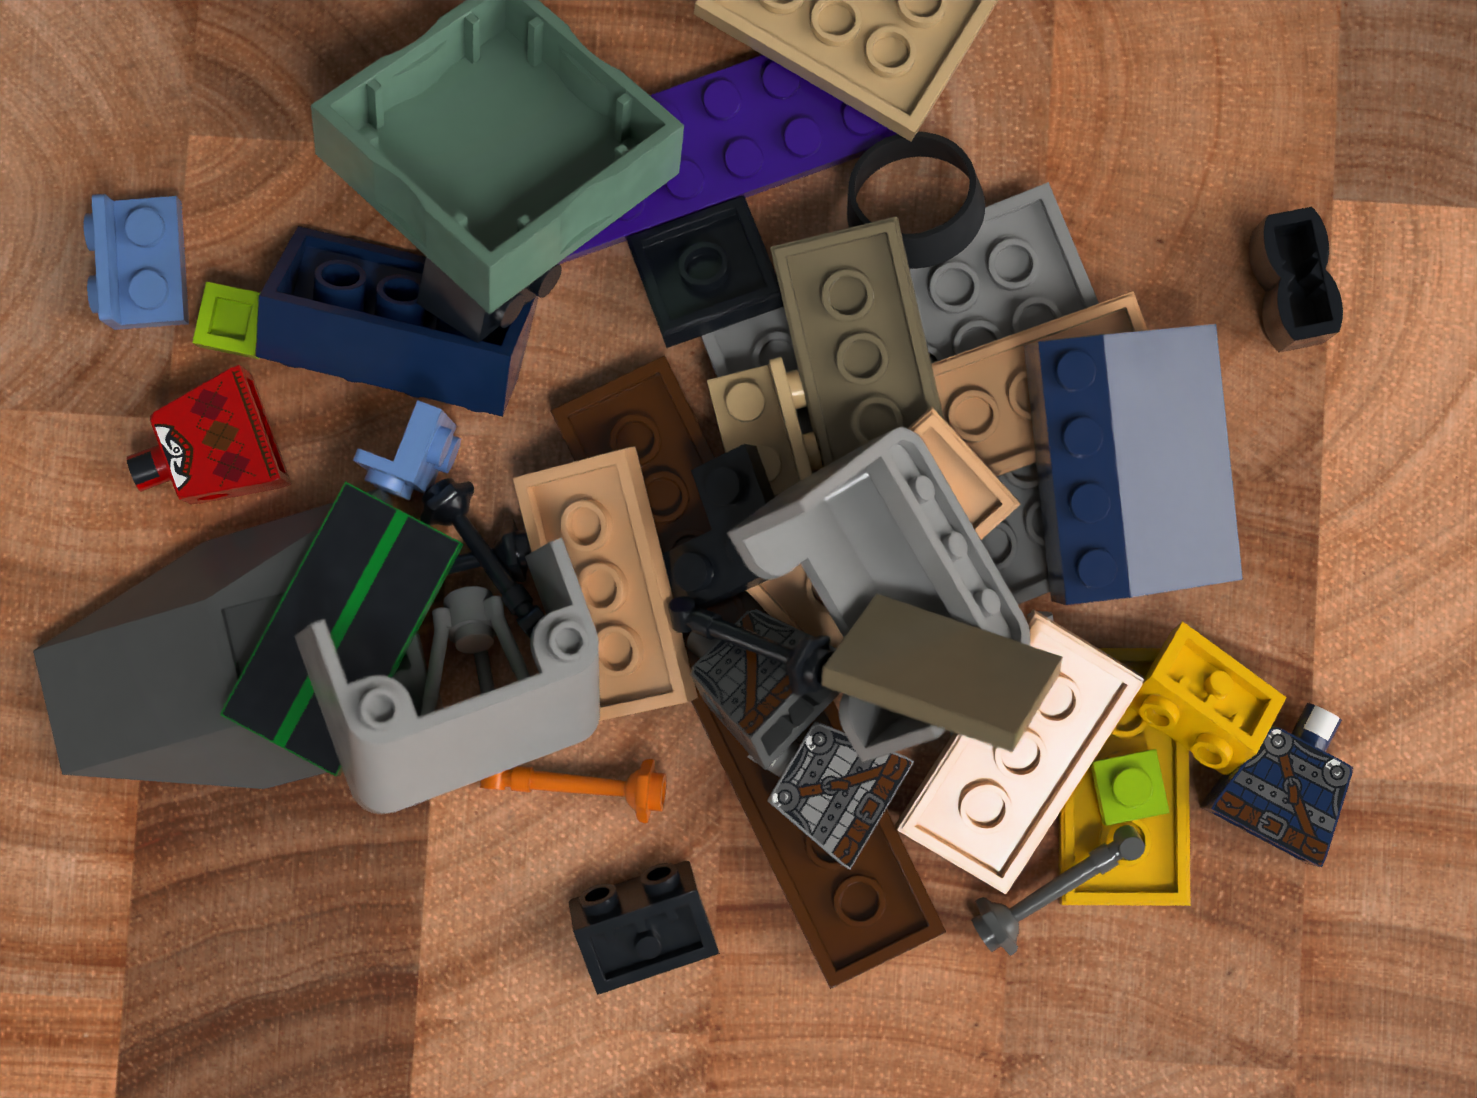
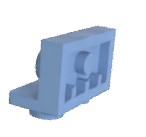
M106 194L92 195V213H86L84 216L85 242L89 251H95L96 275L89 276L87 281L88 301L92 313H98L99 320L114 330L189 324L182 201L177 196L113 201Z

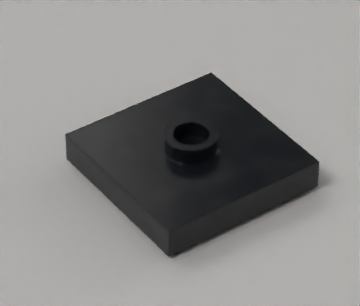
M744 195L626 237L666 348L784 307L777 275Z

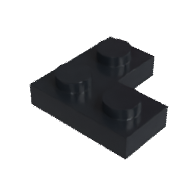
M743 444L691 470L712 530L662 555L674 598L679 596L691 597L697 610L710 608L768 580L758 577L746 566L727 534L775 498L757 446Z

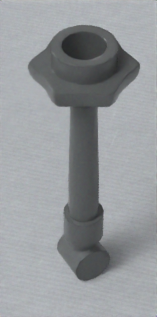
M1121 826L1115 831L1111 843L1108 845L1103 843L1090 851L1089 857L1054 878L1011 908L1001 903L991 902L984 897L977 899L975 902L980 914L972 918L971 921L991 952L1002 947L1009 956H1012L1018 949L1019 921L1080 886L1100 872L1103 875L1119 865V860L1123 858L1126 860L1138 859L1145 851V844L1133 826Z

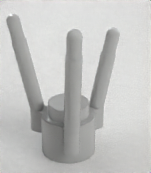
M464 587L450 592L444 598V608H436L432 611L434 636L421 716L435 712L448 638L455 643L458 651L474 653L481 695L495 690L487 649L494 644V637L496 635L517 680L520 681L530 677L527 666L506 621L503 602L500 596H494L490 590L483 587Z

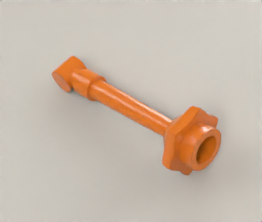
M654 759L642 761L640 768L633 772L627 781L535 771L534 767L516 766L480 780V788L505 790V787H511V791L529 793L532 790L625 797L628 805L635 811L637 820L642 823H648L651 811H663L666 798L667 776L666 773H657L655 771Z

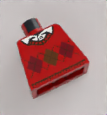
M241 365L229 368L150 415V422L159 445L127 456L130 474L140 492L172 481L179 500L188 504H201L281 489L292 485L254 378Z

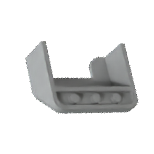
M896 428L874 438L787 488L727 533L746 566L758 577L768 580L776 579L789 573L801 564L844 638L877 593L1030 645V630L1024 614L926 444L910 429ZM843 694L840 701L839 716L842 728L862 763L936 739L946 730L847 694Z

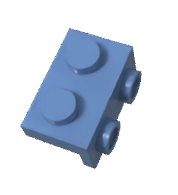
M417 400L394 461L357 448L353 461L367 470L364 480L374 484L373 487L410 500L413 490L425 494L434 485L439 471L449 473L456 459L461 438L454 436L457 425L442 409Z

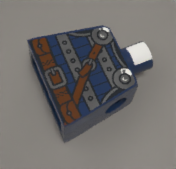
M1307 703L1292 733L1272 725L1258 753L1230 774L1222 775L1205 797L1200 808L1308 865L1322 867L1326 860L1353 774V767L1326 752L1342 719L1319 706Z

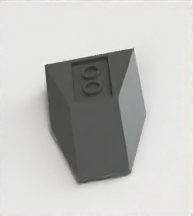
M379 488L366 492L393 506L391 495ZM334 502L205 541L33 650L62 775L267 789L328 773L221 716L220 713ZM418 631L392 679L399 682L407 690L417 717H421L428 668ZM440 693L435 711L443 709Z

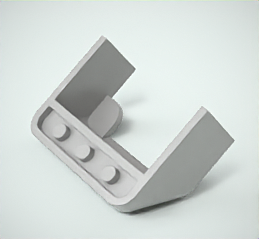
M563 538L551 541L525 556L546 613L535 625L530 640L531 652L539 672L537 675L417 717L407 690L392 678L371 676L347 684L324 620L309 625L294 636L350 792L357 804L363 809L375 814L393 813L578 744L594 733L600 720L598 635Z

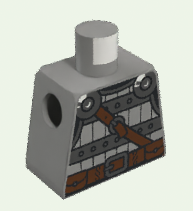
M813 722L801 744L794 740L767 768V770L780 777L767 801L841 865L850 870L914 761L893 752L862 763L844 732L818 722ZM749 754L747 758L757 763Z

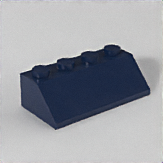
M298 226L259 295L256 357L279 362L292 368H303L341 377L350 382L365 383L403 392L412 397H423L464 407L473 412H485L503 417L519 377L539 297L536 296L527 303L511 325L506 328L499 326L477 343L416 304L426 260L425 256Z

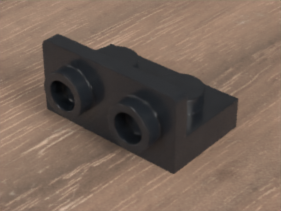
M689 861L677 864L661 863L650 867L641 876L614 885L604 883L592 886L579 897L569 901L573 932L597 995L719 954L717 942Z

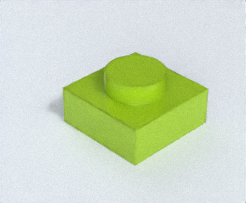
M206 282L192 343L201 348L259 359L256 357L260 292Z
M1156 749L1096 760L1091 763L1090 766L1103 825L1108 826L1170 813Z

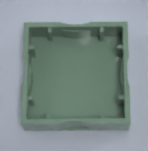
M465 0L440 17L415 42L392 54L381 57L311 104L315 154L489 314L674 178L680 171L684 125L621 70L612 67L591 53L577 39L570 27L539 0Z

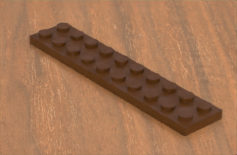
M665 355L550 410L574 461L636 447L662 554L712 530L691 470L715 457ZM747 591L706 609L721 615L723 620L733 624L747 611L757 609L769 615ZM690 631L682 633L692 670V667L700 658L687 648L688 637L692 632ZM696 687L698 698L692 700L691 703L830 989L946 933L887 809L851 869L849 870L767 801L780 777L747 758L749 753L710 710ZM832 701L813 722H818L844 732L839 711L834 701ZM813 722L795 739L796 742L801 744Z

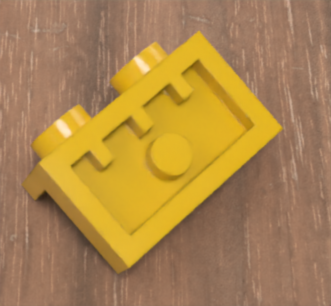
M1182 621L1168 635L1144 677L1143 685L1129 707L1139 713L1148 725L1165 732L1191 751L1200 763L1217 770L1223 775H1228L1258 753L1287 697Z

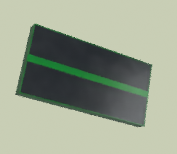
M345 482L220 715L336 777L340 776L343 769L294 636L309 625L324 620L347 684L371 676L393 678L464 544Z

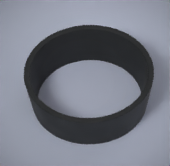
M917 132L912 142L899 134L877 142L858 159L851 172L848 185L847 222L849 228L872 223L859 208L856 196L862 185L873 173L891 162L910 157L936 158L956 166L970 179L967 198L960 210L949 221L929 231L913 234L902 233L910 269L934 266L958 255L976 237L985 215L984 193L968 155L953 141L928 132Z

